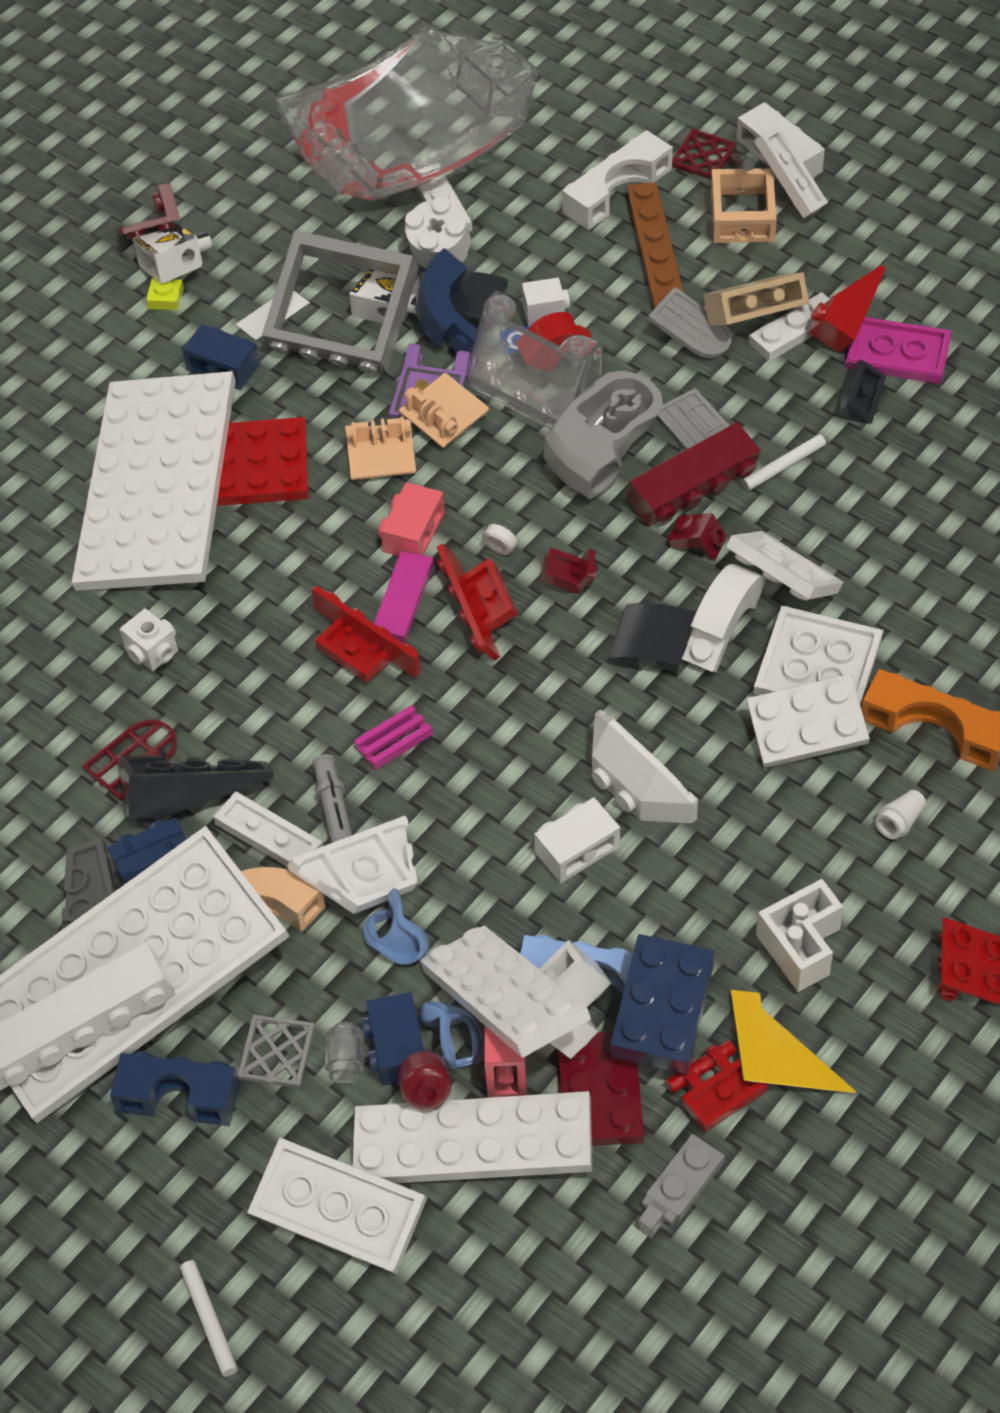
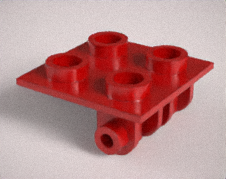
M946 917L942 918V933L939 934L938 939L941 943V953L938 955L940 963L938 965V972L941 973L940 984L937 987L941 998L946 1001H953L962 992L1000 1005V936Z

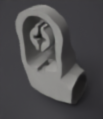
M624 370L608 372L597 381L594 387L571 402L556 423L546 433L543 458L560 480L572 490L589 499L599 495L612 486L621 471V459L627 453L631 444L651 428L663 408L660 390L653 382L640 374Z

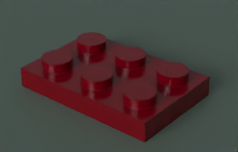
M614 1031L598 1032L571 1059L558 1050L561 1093L587 1091L590 1093L592 1146L644 1143L638 1063L612 1057L611 1041Z

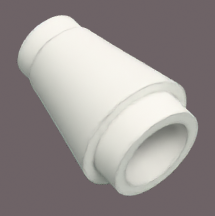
M909 790L899 798L880 808L876 818L878 830L889 839L906 836L922 808L926 805L924 796L917 790Z

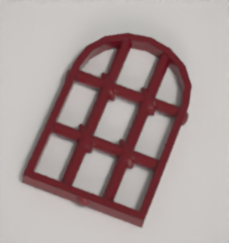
M151 719L139 721L126 729L82 765V768L100 786L104 787L121 802L123 800L122 792L119 794L114 789L121 782L120 776L110 784L105 782L101 776L116 764H119V756H127L139 745L146 750V755H160V749L173 740L171 750L166 755L167 762H169L177 749L176 734L170 725L162 721ZM154 726L141 737L134 733L141 728ZM160 728L168 731L170 735L154 748L146 743L147 739ZM130 736L133 739V744L118 756L111 751L127 737ZM106 754L112 758L110 763L99 772L95 773L90 769Z

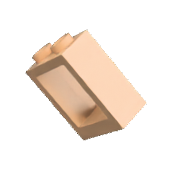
M754 168L750 171L745 169H712L711 203L714 243L775 242L777 218L773 170L771 168ZM765 194L766 211L722 212L721 195Z

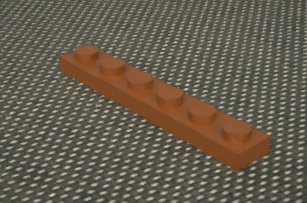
M657 182L627 185L629 207L653 309H655L674 287L683 292L682 283Z

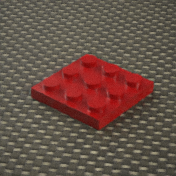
M305 417L229 423L217 506L309 499L307 425Z

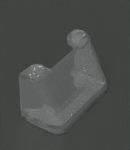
M495 291L483 305L467 368L468 384L471 388L551 429L570 403L594 387L602 377V344L589 337L575 335L569 337L558 346L511 322L510 320L516 312L514 301L510 297Z

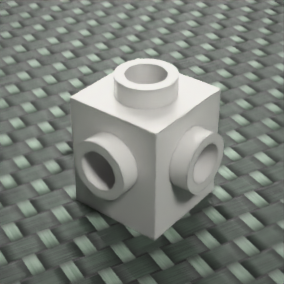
M146 608L120 628L124 648L129 657L136 664L143 663L152 672L161 664L168 662L178 651L174 627L167 620L158 619Z

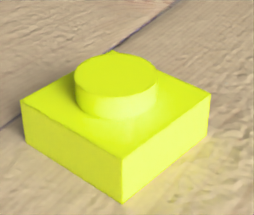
M152 278L146 299L148 309L179 310L184 290L182 279H172L161 284L155 278Z

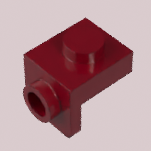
M713 513L679 516L667 541L673 549L701 547L707 558L713 560L717 558L727 539V535Z
M550 547L544 556L541 581L579 594L587 583L591 584L596 577L598 566L594 564L596 551L588 549L582 558Z

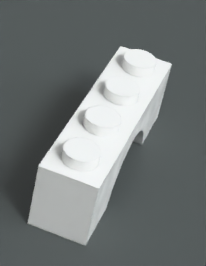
M644 131L562 190L563 214L585 229L590 230L610 215L609 192L614 187L627 182H656L671 171L673 147L649 131Z

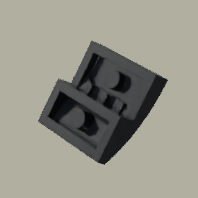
M466 271L460 286L450 294L452 305L476 329L493 327L509 282L506 278L497 275Z
M626 604L608 662L642 671L643 665L647 664L677 673L696 611L663 604Z

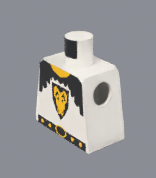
M182 226L133 238L139 267L161 284L201 267L202 258L200 252L212 248L211 238L206 231L193 235Z
M369 269L349 293L352 316L383 324L397 275ZM417 276L403 321L409 313L417 315L415 309V298L419 287Z

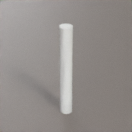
M818 434L741 480L744 490L750 491L826 445L824 437Z
M194 1260L187 1261L180 1266L183 1278L223 1377L231 1376L237 1372L238 1368Z

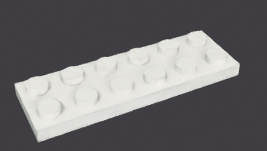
M486 926L470 929L464 933L463 937L448 945L436 947L431 951L430 955L420 959L424 973L521 1058L591 1020L587 1006Z
M587 1091L446 1100L442 1105L431 1110H418L411 1107L408 1103L355 1106L353 1167L393 1183L593 1172L590 1093Z

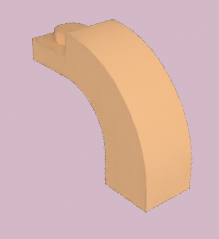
M260 867L241 871L272 913L300 932L326 907L323 893L290 870Z

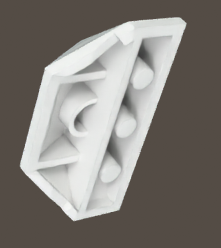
M602 710L596 712L591 775L598 787L603 790L607 789L616 797L617 803L625 812L633 813L640 821L693 823L696 821L698 799L690 791L688 792L681 782L618 722Z

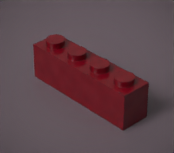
M735 422L630 480L626 499L648 527L658 522L665 523L684 507H694L713 491L718 493L724 490L734 479L738 477L745 478L753 473L757 467L756 464L761 450L741 425Z

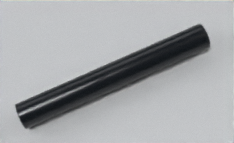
M734 152L729 157L732 164L747 171L752 170L755 166L753 159L740 153Z

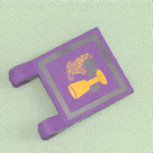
M408 344L405 363L390 408L389 418H400L403 416L399 409L407 403L404 395L409 388H419L423 391L444 373H447L464 387L466 376L471 369L470 352H457L453 371L420 366L422 361L421 345Z

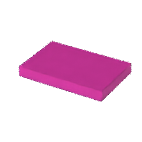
M865 317L856 340L850 344L845 369H849L862 359L887 376L941 384L952 331Z

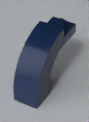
M443 248L430 261L419 284L415 298L416 314L423 331L437 347L446 340L456 352H470V360L477 354L485 335L463 318L452 305L450 294L460 286L468 267Z

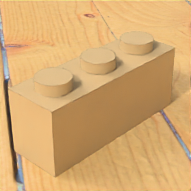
M804 272L782 274L703 294L709 326L728 325L809 304Z

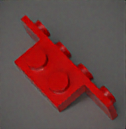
M442 543L436 547L441 557L438 560V564L443 573L450 578L452 584L448 586L449 590L463 608L459 611L461 618L473 631L474 635L470 637L471 641L480 654L486 653L495 661L501 656L490 632L518 615L496 563L491 558H488L467 573H464L457 556Z
M317 585L311 590L314 609L333 622L315 639V645L318 650L366 683L390 661L414 678L421 673L419 654L413 646L408 643L403 644L394 638L385 627L377 626L366 619L360 610L348 607L333 592H326Z

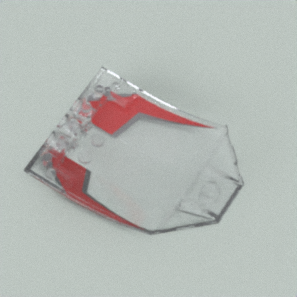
M423 23V29L374 62L331 81L274 98V103L296 142L302 157L339 194H347L375 201L446 176L479 158L526 122L538 69L505 39L493 37L492 42L475 39V33L455 29L452 30V34L439 32L434 25Z

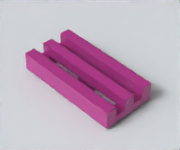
M411 705L355 739L354 744L355 748L372 768L377 770L432 736L433 728L429 723H425L421 714L418 715L415 707ZM416 727L418 728V730L414 731L410 735L400 740V737L407 734ZM387 745L390 746L389 748L385 749L376 756H373L374 753L378 752Z

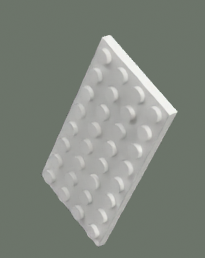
M232 371L109 383L71 582L75 591L205 582L236 381Z
M206 826L0 975V1022L147 941L158 956L176 992L169 996L160 1006L142 1011L133 1016L126 1025L108 1030L99 1035L92 1044L72 1050L63 1055V1058L56 1064L44 1066L29 1074L22 1083L11 1086L36 1123H39L116 1066L121 1053L132 1054L290 937L283 925Z

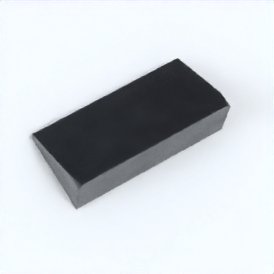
M862 359L857 361L846 372L834 416L871 424L886 375Z

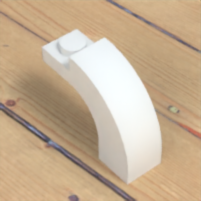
M736 564L726 566L709 587L691 624V627L694 628L682 659L709 671L717 672L738 620L747 609H755L767 578Z

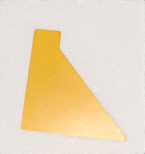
M731 990L745 1081L856 1093L850 1085L762 1008L759 993Z

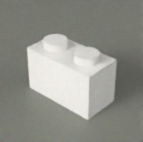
M593 797L584 804H576L566 815L556 821H549L543 824L534 833L535 854L561 884L619 848L620 826Z

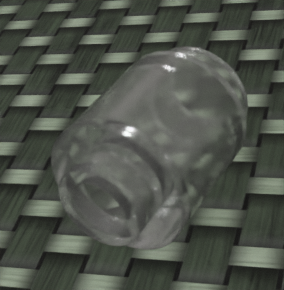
M339 1022L326 1031L325 1069L329 1072V1078L332 1081L339 1083L354 1082L360 1078V1072L364 1069V1031L354 1023Z

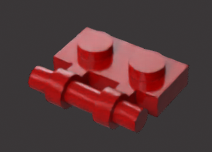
M726 1040L719 1046L713 1044L705 1049L703 1056L691 1063L689 1075L675 1072L676 1074L665 1080V1085L672 1094L683 1087L690 1090L681 1096V1104L704 1132H707L768 1091V1083L744 1080L741 1058L733 1063L729 1061L728 1058L736 1053V1048L730 1040ZM711 1069L718 1071V1073L704 1082L700 1078V1076Z

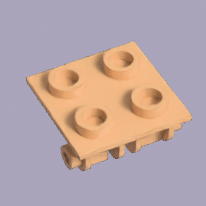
M444 373L423 391L419 388H409L404 395L407 403L399 409V412L444 448L486 414L490 408L447 373Z
M403 416L396 419H387L388 424L385 425L383 418L381 419V425L375 426L374 420H371V426H368V422H351L352 425L345 426L351 480L416 473L410 419H404Z

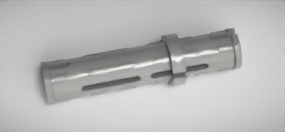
M329 754L319 755L312 760V766L318 783L315 790L317 798L322 801L331 842L333 843L352 836L343 800L345 789L343 782L338 779L334 763L335 759Z

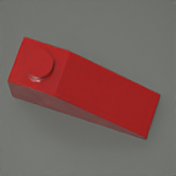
M880 265L834 295L825 304L820 302L811 314L810 318L813 322L808 333L838 353L854 342L886 268Z

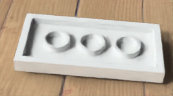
M279 1138L247 1213L397 1274L427 1197L401 1185Z

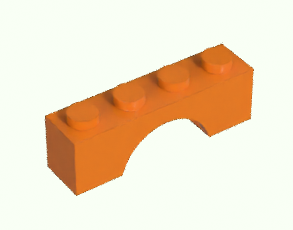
M882 669L878 670L862 702L861 710L865 723L894 733L904 725L914 722L936 724L953 735L959 746L961 760L993 772L995 771L1000 761V712L990 711L974 705L966 699L956 698L940 692L934 687L913 682L897 673H890Z

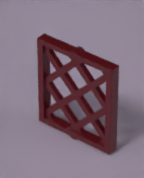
M692 129L673 156L672 167L688 172L691 175L695 174L712 180V169H714L712 166L718 164L716 169H723L730 155L736 149L737 143L714 134L711 135ZM697 137L705 139L706 141L699 142ZM716 143L724 145L725 147L718 148ZM711 144L713 150L704 152L702 146ZM697 148L700 152L690 155L688 150ZM727 151L726 154H725L724 157H723L722 154H721V152ZM684 152V154L686 155V157L680 158V156H681L682 153ZM716 154L719 158L709 161L707 156ZM702 157L705 163L696 165L693 159ZM689 161L691 166L682 164L681 162ZM708 167L710 172L701 170V168Z

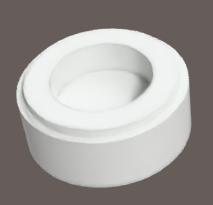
M490 524L482 535L485 545L501 555L511 554L517 544L514 534L497 524Z

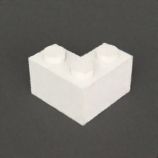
M823 879L758 912L756 936L797 992L830 975L833 952L823 939L840 930L843 905Z
M569 940L540 968L541 971L587 1007L611 984L598 963ZM590 1020L550 1042V1044L571 1059L598 1033V1030Z

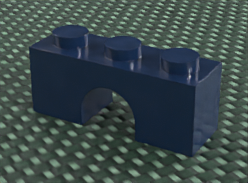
M147 1052L121 1053L110 1097L118 1113L154 1117L157 1104L164 1095L174 1091H181L189 1095L186 1105L192 1122L230 1127L240 1083L236 1068L225 1062L211 1061L208 1064L193 1062L182 1056L167 1059L155 1057Z

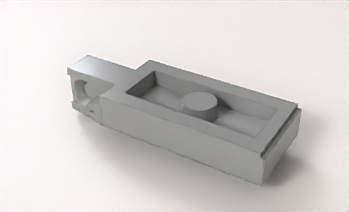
M691 1134L646 1193L642 1205L647 1209L638 1220L640 1223L638 1230L652 1239L665 1221L671 1225L675 1221L680 1222L723 1165L725 1155Z

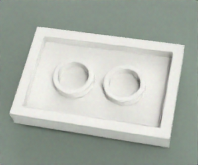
M763 531L732 535L726 546L736 553L735 558L750 566H757L763 570L762 574L764 577L776 583H784L791 588V594L802 600L838 594L843 584V581Z
M851 674L747 698V705L764 768L869 744V735Z

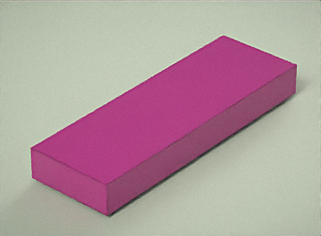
M404 551L400 552L374 622L377 626L385 627L394 638L402 643H406L434 566L433 557Z

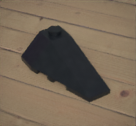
M160 755L119 756L125 812L128 818H133L134 821L143 823L152 822L155 820V817H167L273 779L274 771L267 761L222 759L217 762L216 766L195 757H188L187 761L180 764L167 762V756Z

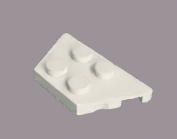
M406 816L293 857L287 865L292 873L353 914L386 902L389 892L393 888L398 889L401 896L413 891L418 883L416 869L412 864V844H409L407 841L406 829L409 824Z

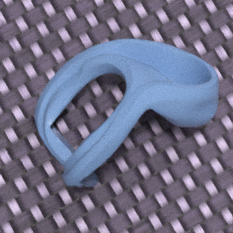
M393 888L387 897L390 907L373 913L365 921L363 936L369 946L392 962L408 965L417 962L427 954L429 941L422 928L404 917L399 890ZM393 918L390 930L384 937L380 938L376 932L375 924Z
M427 1001L422 1005L419 1013L420 1021L431 1028L440 1027L442 1058L446 1062L447 1068L455 1069L475 1065L484 1059L485 1034L479 1020L467 1009L435 1001ZM465 1022L472 1038V1056L456 1060L450 1026Z

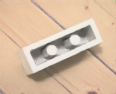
M764 102L738 117L736 141L769 166L754 141L779 125L811 177L813 178L823 172L825 149Z

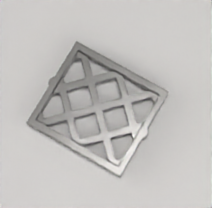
M253 1015L238 1072V1079L265 1083L268 1086L280 1085L301 1088L315 1023L289 1020L285 1017L275 1018ZM261 1024L278 1025V1027L266 1033ZM287 1028H303L304 1031L293 1037ZM257 1029L262 1037L253 1042ZM283 1032L288 1041L277 1047L271 1038ZM306 1036L304 1049L302 1050L297 1041ZM267 1042L272 1051L260 1057L255 1048ZM293 1045L298 1055L287 1061L281 1052ZM251 1052L256 1061L247 1066ZM276 1055L282 1062V1065L271 1071L265 1062ZM301 1060L297 1074L291 1066ZM261 1066L266 1075H252L249 1072ZM287 1069L293 1078L288 1080L276 1078L275 1076Z

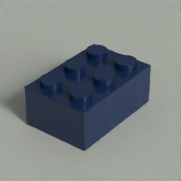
M638 934L611 1041L613 1058L689 1075L713 972L715 951Z

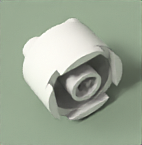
M438 196L435 199L419 204L407 213L405 217L406 236L412 255L421 267L426 269L430 261L443 248L463 263L471 246V236L465 214L457 204L451 202L445 196Z

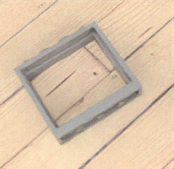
M294 230L262 336L270 348L277 349L281 353H288L289 350L298 352L300 356L310 360H317L318 357L329 359L330 363L341 367L352 364L368 373L370 371L376 372V370L387 372L419 267L412 255ZM304 255L397 275L374 351L281 330Z

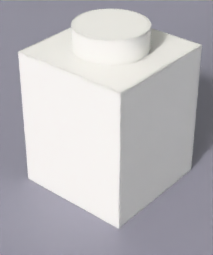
M559 277L522 283L523 308L528 327L545 315L554 312H565V309L570 308L568 290H562Z

